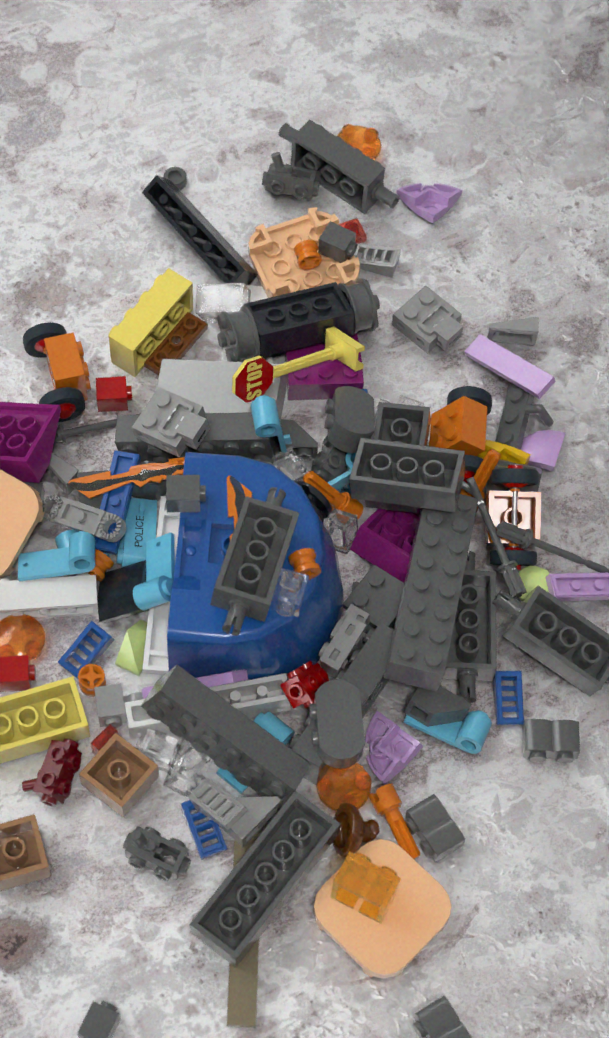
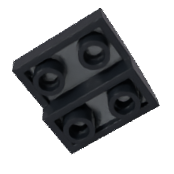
M146 560L105 572V578L99 582L98 589L99 622L108 623L145 612L137 607L133 599V588L146 582Z

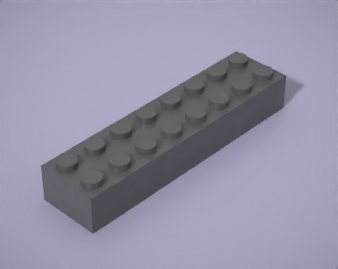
M460 494L456 512L420 508L384 674L385 679L435 692L438 691L445 673L478 504L477 498Z

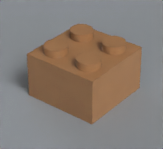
M115 733L79 773L83 787L124 818L158 779L159 768L156 763Z
M35 814L1 823L0 891L51 877Z

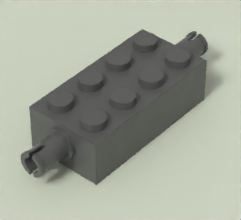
M310 119L298 131L288 123L283 124L280 128L279 136L292 143L291 166L317 171L316 180L320 181V186L363 214H366L378 200L391 209L397 205L400 196L384 187L385 167L378 161L367 157L362 151L353 148L344 142L342 138L333 135L322 125L316 124Z
M277 487L269 489L266 502L248 496L245 497L214 587L210 605L229 611L222 629L225 633L229 634L231 626L234 624L233 636L241 633L245 616L265 622L297 524L299 512L282 507L286 493L280 489L277 498H275Z
M469 551L468 561H466L443 679L460 680V696L466 700L468 693L469 703L476 702V681H493L497 670L496 604L492 603L496 599V571L475 570L476 555L472 551Z
M539 585L522 602L516 600L503 589L500 590L492 603L510 614L512 619L503 633V637L588 696L602 689L605 682L609 683L608 633Z

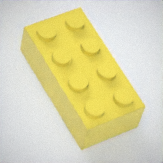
M169 268L163 275L160 274L155 279L151 289L148 292L145 291L140 296L136 306L133 309L130 308L125 313L121 323L118 326L115 325L110 330L108 338L111 363L136 377L144 368V362L184 315L187 312L191 313L193 311V282Z
M74 676L0 698V764L48 750L52 739L63 742L65 738L78 741L90 737L89 725Z

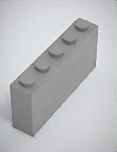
M162 359L156 390L158 387H161L203 406L205 413L251 412L250 405L253 402L246 403L232 393V377L243 362ZM270 363L273 366L279 365L277 363ZM288 374L274 378L273 383L264 394L275 399L280 421Z

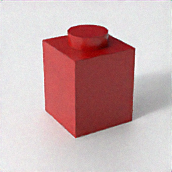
M126 376L96 378L98 412L128 411V401H132V386H127Z
M29 655L0 657V692L31 689V681H36L35 664H30Z

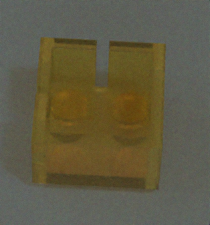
M349 852L333 881L330 898L354 909L359 897H361L364 901L358 912L382 924L397 894L401 878L397 876L393 869L386 866L380 868L371 863V859L366 855Z

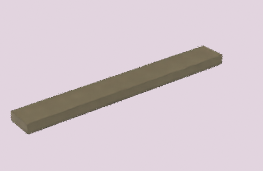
M263 828L243 848L234 840L233 868L260 836ZM259 938L237 967L229 963L227 1027L256 1028Z

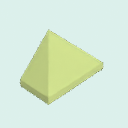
M139 620L127 630L115 665L137 676L141 674L143 669L147 622Z

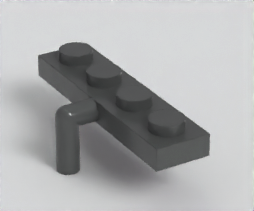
M510 382L495 442L521 450L529 415L537 414L546 427L552 426L554 421L542 404H532L533 395Z

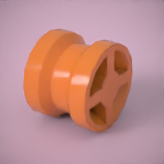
M304 240L295 245L294 252L299 257L297 263L300 269L310 270L321 264L322 258L317 252L318 244L316 241Z
M299 549L289 555L288 560L290 565L294 567L293 577L296 581L310 580L321 573L320 565L315 562L316 552L314 549Z
M95 549V567L86 573L96 575V580L101 582L105 578L106 570L111 569L114 562L106 554Z
M87 664L80 669L78 673L80 690L83 694L94 697V687L106 686L104 670L97 664Z

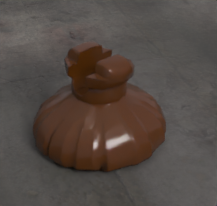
M349 803L342 804L334 817L340 823V832L333 841V846L336 853L341 857L353 855L359 849L361 843L367 844L376 839L380 832L378 822L375 820L363 821L359 810L354 805Z

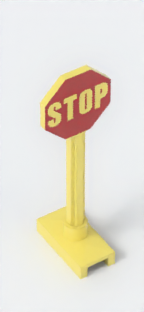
M334 326L327 328L325 350L276 366L271 365L261 356L244 360L232 377V393L244 402L249 403L258 396L264 395L273 383L274 378L327 360L333 361L338 359L354 371L364 368V364L358 361V353L365 351V346Z

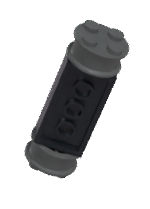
M360 278L355 284L351 285L333 282L245 303L238 312L228 314L226 311H222L217 315V322L221 332L217 334L218 343L221 348H225L228 362H239L250 357H266L325 342L326 329L333 326L348 336H355L357 331L364 329L372 332L379 327L377 310L380 308L378 296L373 295L368 280Z

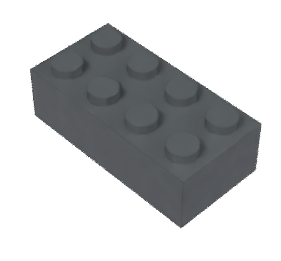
M379 402L373 439L427 446L431 423L430 407ZM365 500V505L368 508L417 513L418 507Z
M360 438L349 478L351 498L456 512L465 475V451Z

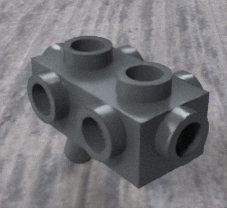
M280 152L271 154L273 164H270L268 172H263L262 185L265 186V191H271L275 195H294L298 199L312 198L313 194L318 195L320 181L316 180L317 171L283 164Z
M327 435L323 441L322 451L312 461L311 471L328 483L347 470L345 461L347 452L334 447L328 441Z
M137 826L135 830L127 835L123 848L125 849L126 858L129 859L128 863L131 866L143 870L145 866L155 870L153 874L164 881H169L170 877L177 880L179 874H186L191 859L188 858V848H186L185 843L175 838L168 840L161 837V834L151 827L143 829ZM168 858H172L175 860V864L172 866L165 863Z

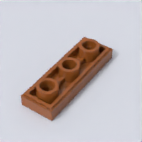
M187 312L146 359L144 367L159 376L162 359L181 360L208 329V323Z

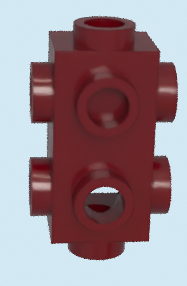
M66 738L63 739V742L52 739L41 770L38 771L37 778L23 781V791H33L41 797L40 801L48 806L56 807L57 803L63 805L65 799L71 793V782L74 774L80 769L82 753L78 750L79 743Z

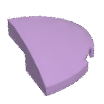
M421 183L397 189L396 194L400 196L399 198L412 211L425 220L434 223L456 203L462 195V190L445 184L434 183V186H422Z
M543 430L524 437L521 450L531 455L528 465L530 464L553 472L565 433Z
M377 711L374 714L365 738V742L369 744L370 756L367 755L366 757L374 774L385 784L410 763L422 749L423 745Z

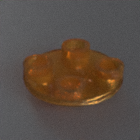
M346 124L337 135L353 148L359 149L372 160H375L380 154L381 142L378 137V131L374 128Z
M23 614V616L10 615L0 621V657L29 655V660L37 659L41 655L45 643V632L38 620Z
M358 763L347 768H334L325 765L321 770L320 779L316 782L317 793L323 804L333 811L337 812L339 807L345 803L352 804L359 809L369 798L368 794L371 793L372 779L367 771Z

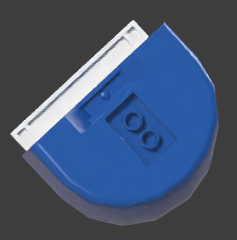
M186 452L183 475H200V485H206V502H200V512H167L166 496H161L157 537L170 532L174 534L175 570L170 601L150 608L148 612L143 674L165 675L173 667L179 665L195 678L245 669V671L247 670L248 680L285 673L287 675L309 661H312L313 665L316 664L321 658L319 656L321 648L326 642H331L330 635L342 616L344 596L338 556L333 540L303 488L277 467L268 463L235 455ZM228 476H231L230 482L236 494L235 506L238 517L245 500V493L241 484L252 492V498L266 502L270 488L277 487L275 498H277L279 490L282 489L286 493L282 507L299 512L294 534L266 620L263 622L245 616L241 633L237 636L232 635L234 624H232L229 634L225 633L222 629L229 611L210 605L214 587L230 543L229 537L234 532V517H228ZM299 549H314L316 552L315 562L320 565L321 573L310 580L296 581L293 577L294 567L290 565L288 560L289 555Z

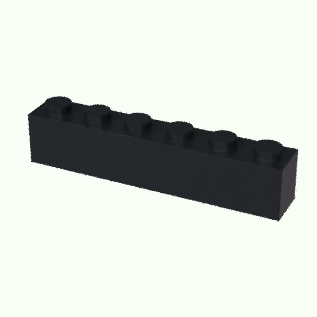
M156 175L142 191V194L229 288L244 292L247 285H250L258 276L254 269L171 180Z

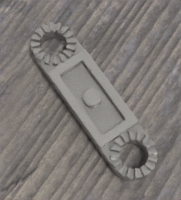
M54 494L48 495L47 498H44V502L42 501L43 512L45 513L44 518L50 522L77 531L88 532L94 537L108 542L119 541L126 532L125 521L116 514ZM54 503H57V511H53L54 513L50 514L49 511L51 506ZM116 523V531L108 534L110 525Z

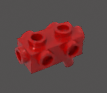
M309 661L288 673L286 676L289 680L280 684L293 709L303 704L304 708H307L309 704H314L316 691L321 685L329 681L327 672L320 667L319 663L313 665L312 661Z

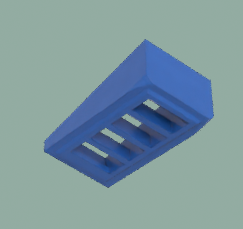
M91 620L58 663L78 679L80 669L87 664H94L115 639ZM93 634L102 639L99 644L91 638ZM86 641L95 647L92 652L84 646ZM79 649L88 656L86 660L76 654ZM71 657L81 664L79 669L68 661Z
M496 671L492 681L496 725H523L522 671ZM501 681H513V686H501ZM502 691H514V696H502ZM502 702H515V706L502 707ZM503 712H516L517 717H503Z
M190 800L181 804V811L200 859L203 860L226 851L227 846L219 825L208 818L209 821L195 826L194 822L207 816L201 812L191 815V812L197 809ZM210 828L213 829V832L208 833L200 837L198 835V833L203 832ZM217 839L218 843L203 848L202 843Z

